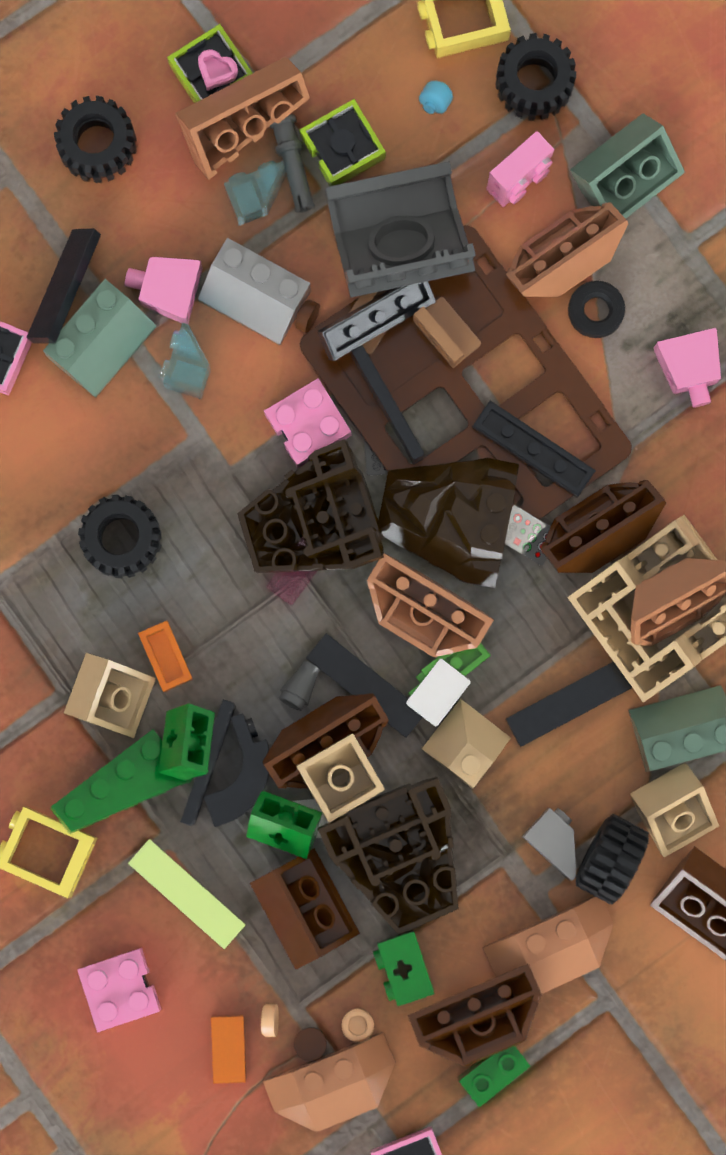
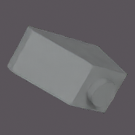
M547 808L521 837L569 881H572L576 877L574 830L569 826L572 820L559 808L555 811Z

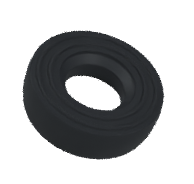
M590 281L579 286L572 294L568 305L569 319L573 327L584 336L590 338L606 337L615 332L621 325L625 316V302L621 293L613 285L604 281ZM592 298L603 299L609 307L608 316L601 321L589 319L584 311L586 302Z

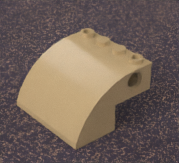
M685 515L674 520L631 553L612 564L567 597L643 703L726 644V593L721 601L704 617L653 646H643L640 644L634 645L631 642V615L636 585L685 558L717 560Z

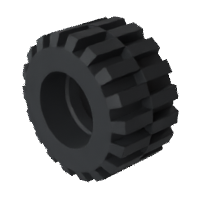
M530 33L528 40H525L524 36L518 37L516 44L511 42L506 48V53L503 52L500 57L495 83L496 90H499L498 97L501 102L506 101L505 108L509 112L514 108L516 110L515 116L519 118L526 114L529 115L528 120L535 121L537 115H540L541 120L548 119L549 113L556 115L560 112L561 106H566L572 94L577 72L574 71L576 66L574 58L570 59L571 51L568 47L562 50V41L556 38L552 42L549 40L550 35L543 34V38H537V33ZM527 65H541L552 74L554 83L543 90H532L520 82L517 73Z
M90 96L83 97L84 102L78 104L77 100L70 103L72 109L69 111L64 108L61 112L63 120L57 119L55 124L57 132H54V139L62 162L74 176L79 174L84 181L89 182V179L93 178L95 183H102V177H107L108 181L114 180L113 174L118 172L122 175L126 171L124 165L130 166L133 162L132 153L136 154L137 147L135 141L137 140L130 118L127 117L126 111L122 107H117L115 101L109 99L106 103L102 96H96V101H91ZM91 127H106L114 133L110 146L102 152L87 153L78 147L80 136Z
M118 494L112 495L111 499H106L105 497L99 499L100 503L96 506L92 504L88 508L90 511L88 515H83L81 519L83 525L78 531L81 539L79 545L84 552L85 558L96 569L107 576L112 575L115 578L128 576L130 578L136 576L135 573L139 571L143 573L147 570L146 567L150 563H154L157 559L155 555L161 549L160 539H162V534L156 517L143 502L134 500L133 497L128 495L120 497ZM118 519H127L132 521L138 528V542L128 553L114 555L103 546V532L111 522Z
M615 814L609 816L599 828L582 860L576 876V886L611 905L618 901L632 881L644 857L649 843V832Z

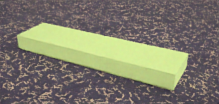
M151 839L128 862L134 870L223 949L245 927L246 924Z

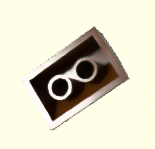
M694 846L678 864L650 906L726 960V869Z
M315 848L310 851L307 859L297 857L250 883L295 970L319 959L360 934Z

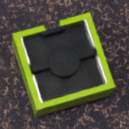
M220 24L167 57L169 66L194 103L252 74V71ZM211 49L217 51L221 57L232 58L237 64L238 75L233 82L207 91L199 70L198 58L203 51Z
M355 99L300 129V137L311 156L315 157L318 155L320 159L319 169L329 186L342 184L386 159V151Z

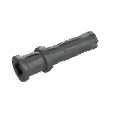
M290 114L279 124L274 122L269 127L274 130L277 142L275 150L279 156H282L295 205V212L299 213L308 211L307 207L310 210L315 208V204L313 203L300 153L303 149V142L298 139L294 123L297 119L295 115Z

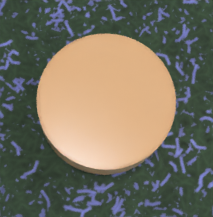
M265 1004L261 1014L262 1035L264 1037H276L279 1024L278 1005Z
M355 1008L344 1015L342 1031L349 1040L362 1042L373 1033L374 1021L366 1010Z

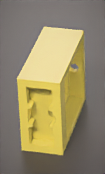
M438 0L417 1L421 20L426 19L429 30L425 31L428 48H434L437 58L509 40L511 29L503 0H485L492 27L443 39L434 6V1Z
M23 807L21 812L16 811L9 824V828L13 830L8 842L3 840L0 844V869L66 898H71L98 838L81 830L70 834L60 821L29 807ZM29 819L79 840L60 884L11 863V859Z

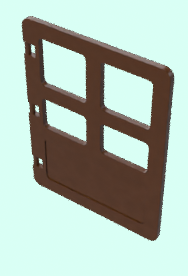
M465 225L463 227L468 243H473L476 256L473 258L476 271L431 280L428 283L435 301L440 297H444L481 341V346L456 367L452 368L414 323L413 316L388 329L373 354L369 355L401 413L434 390L442 388L468 422V427L427 455L420 462L413 465L407 461L385 430V426L389 422L353 361L351 351L335 361L329 360L317 332L348 314L358 298L305 334L300 341V349L387 472L388 470L459 462L477 448L485 447L494 459L519 464L515 489L523 498V504L519 508L540 520L572 498L573 495L555 483L547 487L542 486L527 464L472 428L485 406L463 377L462 372L464 369L513 335H520L544 367L545 373L499 406L520 419L554 394L562 393L600 445L598 452L583 461L596 470L585 488L627 459L631 454L632 445L560 344L551 335L528 300L508 279L506 270L495 258L477 230L472 226ZM482 256H485L494 268L487 275L476 262ZM540 333L551 347L544 353H542L533 340ZM597 412L608 425L601 432L589 418Z

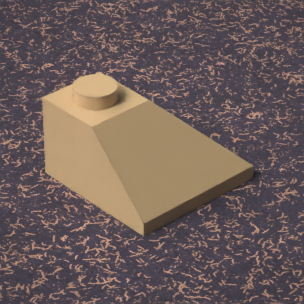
M460 698L422 747V750L472 789L490 768L511 737Z

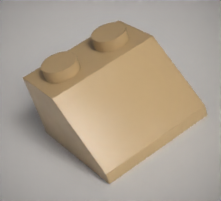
M86 653L64 713L134 738L156 678L111 660Z
M353 733L296 766L329 823L385 790Z
M686 762L630 793L641 820L663 857L672 854L719 827L704 786Z

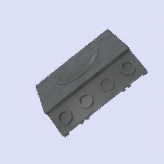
M449 161L325 187L334 236L350 298L476 271L473 258L476 256L473 243H468L457 208Z

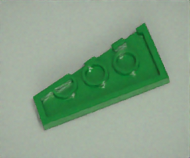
M152 729L52 805L50 809L66 830L72 834L113 814L127 810L152 797H157L175 787L189 783L193 778L184 781L159 773L163 741Z

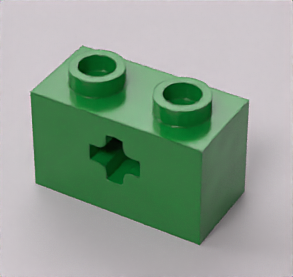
M190 703L166 711L159 773L184 781L208 773L215 712Z
M261 791L250 814L246 837L307 859L318 835L322 812L266 791Z
M414 930L377 942L378 950L373 951L378 969L385 968L389 981L383 982L389 1001L395 999L397 1006H401L435 994ZM403 960L405 965L411 964L412 968L407 970L408 977L402 978L400 973L394 974L393 970L398 967L397 961Z
M512 1046L477 1061L457 1078L480 1108L531 1066L516 1046Z

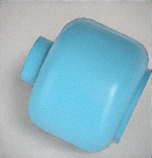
M441 81L428 82L419 96V102L424 105L423 109L429 114L434 112L439 114L445 113L453 100L451 89Z

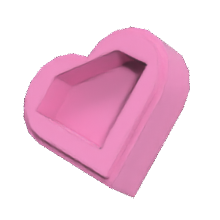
M211 49L205 50L199 55V70L207 91L231 83L236 79L238 69L236 62L232 58L221 57L217 51Z

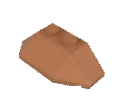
M611 202L603 203L602 206H589L571 210L522 244L506 275L525 297H560L611 261L628 226V222Z
M385 553L384 558L379 559L367 579L379 625L432 657L477 648L494 621L493 618L469 601L413 567Z
M685 558L636 585L631 615V642L634 645L653 646L704 617L721 601L726 593V561Z
M593 896L486 945L483 949L496 977L529 964L539 990L543 994L599 968L614 923L604 901Z
M381 1032L362 1042L354 1043L322 1056L315 1061H310L263 1081L275 1113L315 1132H319L377 1108L394 1068L395 1060L384 1032Z

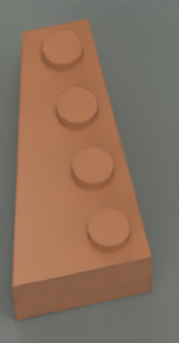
M284 57L175 114L194 163L206 178L210 180L217 174L216 169L226 161L231 163L239 156L238 151L252 140L257 142L264 136L263 132L274 122L279 124L310 99L301 71L287 57Z

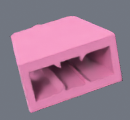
M150 257L146 272L128 268L125 286L141 290L139 295L141 306L188 325L203 269L202 264L198 260Z
M716 328L657 342L654 352L672 392L678 394L689 391L693 407H700L711 403L707 386L717 384L721 379Z

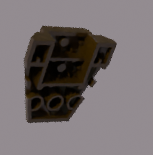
M345 439L315 450L308 456L309 461L298 470L289 471L284 475L286 479L273 490L268 488L237 513L256 573L355 569L384 558V548L381 542L383 533L362 471L357 466L355 456Z
M483 458L388 470L378 519L383 538L410 553L413 552L427 560L429 564L443 569L463 583L495 589L512 510L519 464Z
M438 777L422 780L413 785L406 784L360 804L330 823L326 822L318 828L330 859L347 875L351 883L371 902V905L398 935L458 910L456 871L453 861L454 844L450 821L451 807Z

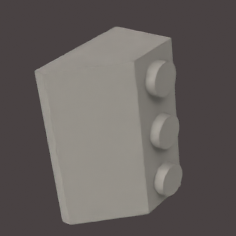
M227 238L210 267L198 300L281 345L300 308L311 293V285L304 279Z

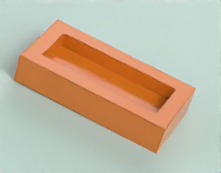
M168 621L138 633L163 692L193 680Z
M244 1015L211 1017L213 1084L246 1082Z

